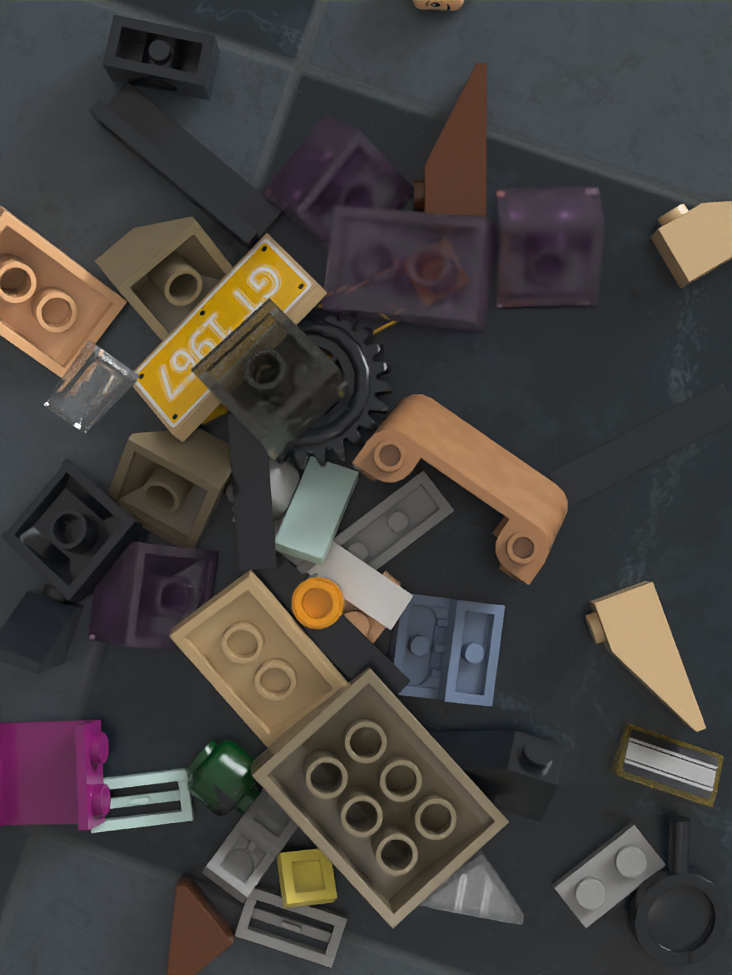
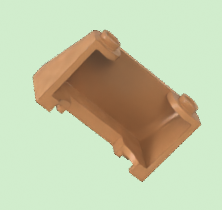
M412 394L403 398L368 439L352 462L353 468L373 482L379 480L384 483H395L404 479L407 475L409 476L422 458L504 515L492 532L497 538L495 541V554L500 563L498 569L518 583L530 585L545 563L568 512V501L565 493L555 483L432 398L423 394Z

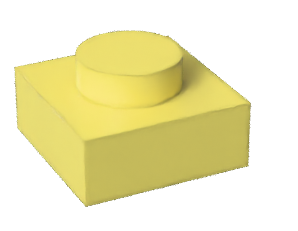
M320 849L282 852L276 857L283 908L333 903L337 899L332 862Z

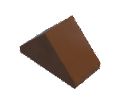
M181 876L176 885L167 975L197 974L230 947L235 939V930L192 877Z

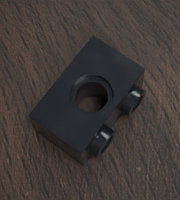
M114 15L103 66L112 81L128 82L131 85L210 101L220 51L214 35Z

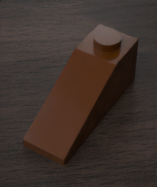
M476 63L425 163L423 180H414L413 209L423 210V225L484 224L486 218L487 63Z

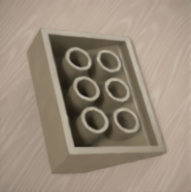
M370 667L290 727L251 764V774L255 780L392 928L399 924L509 823L507 818Z

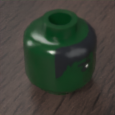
M212 739L185 769L190 774L187 781L189 792L217 816L227 815L234 808L243 814L262 792L255 785L257 781L251 774V764L254 759L233 740L226 739L217 744Z

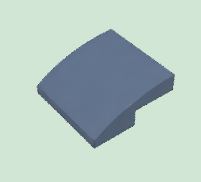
M410 593L413 595L412 599L392 628L388 659L410 679V683L398 695L492 707L505 606Z

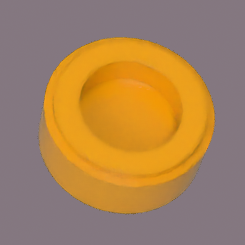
M309 578L300 583L295 589L292 596V610L296 619L304 626L311 629H323L331 626L341 617L345 606L344 594L338 584L329 578Z

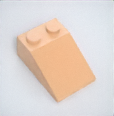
M0 205V335L67 382L127 301Z

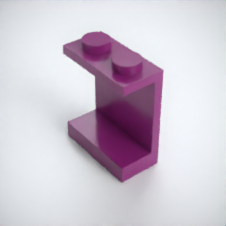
M101 719L0 722V827L4 825L78 824V830H90L105 822V816L110 810L111 795L108 785L104 784L103 763L107 761L109 745L106 733L101 732Z

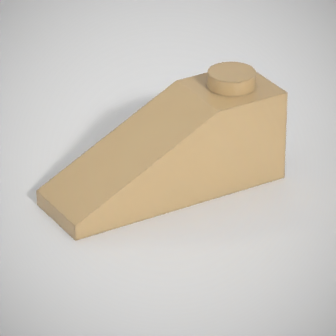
M732 201L701 203L689 211L685 204H681L657 219L662 227L658 228L650 238L680 288L687 286L732 259Z
M644 581L589 601L592 613L585 615V619L594 643L603 642L605 649L687 727L696 732L706 729L653 582Z

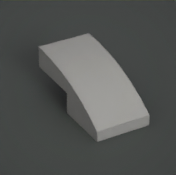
M263 788L261 794L250 805L201 873L243 903L296 831L298 825Z

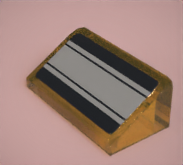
M626 723L611 771L622 778L713 808L724 755Z

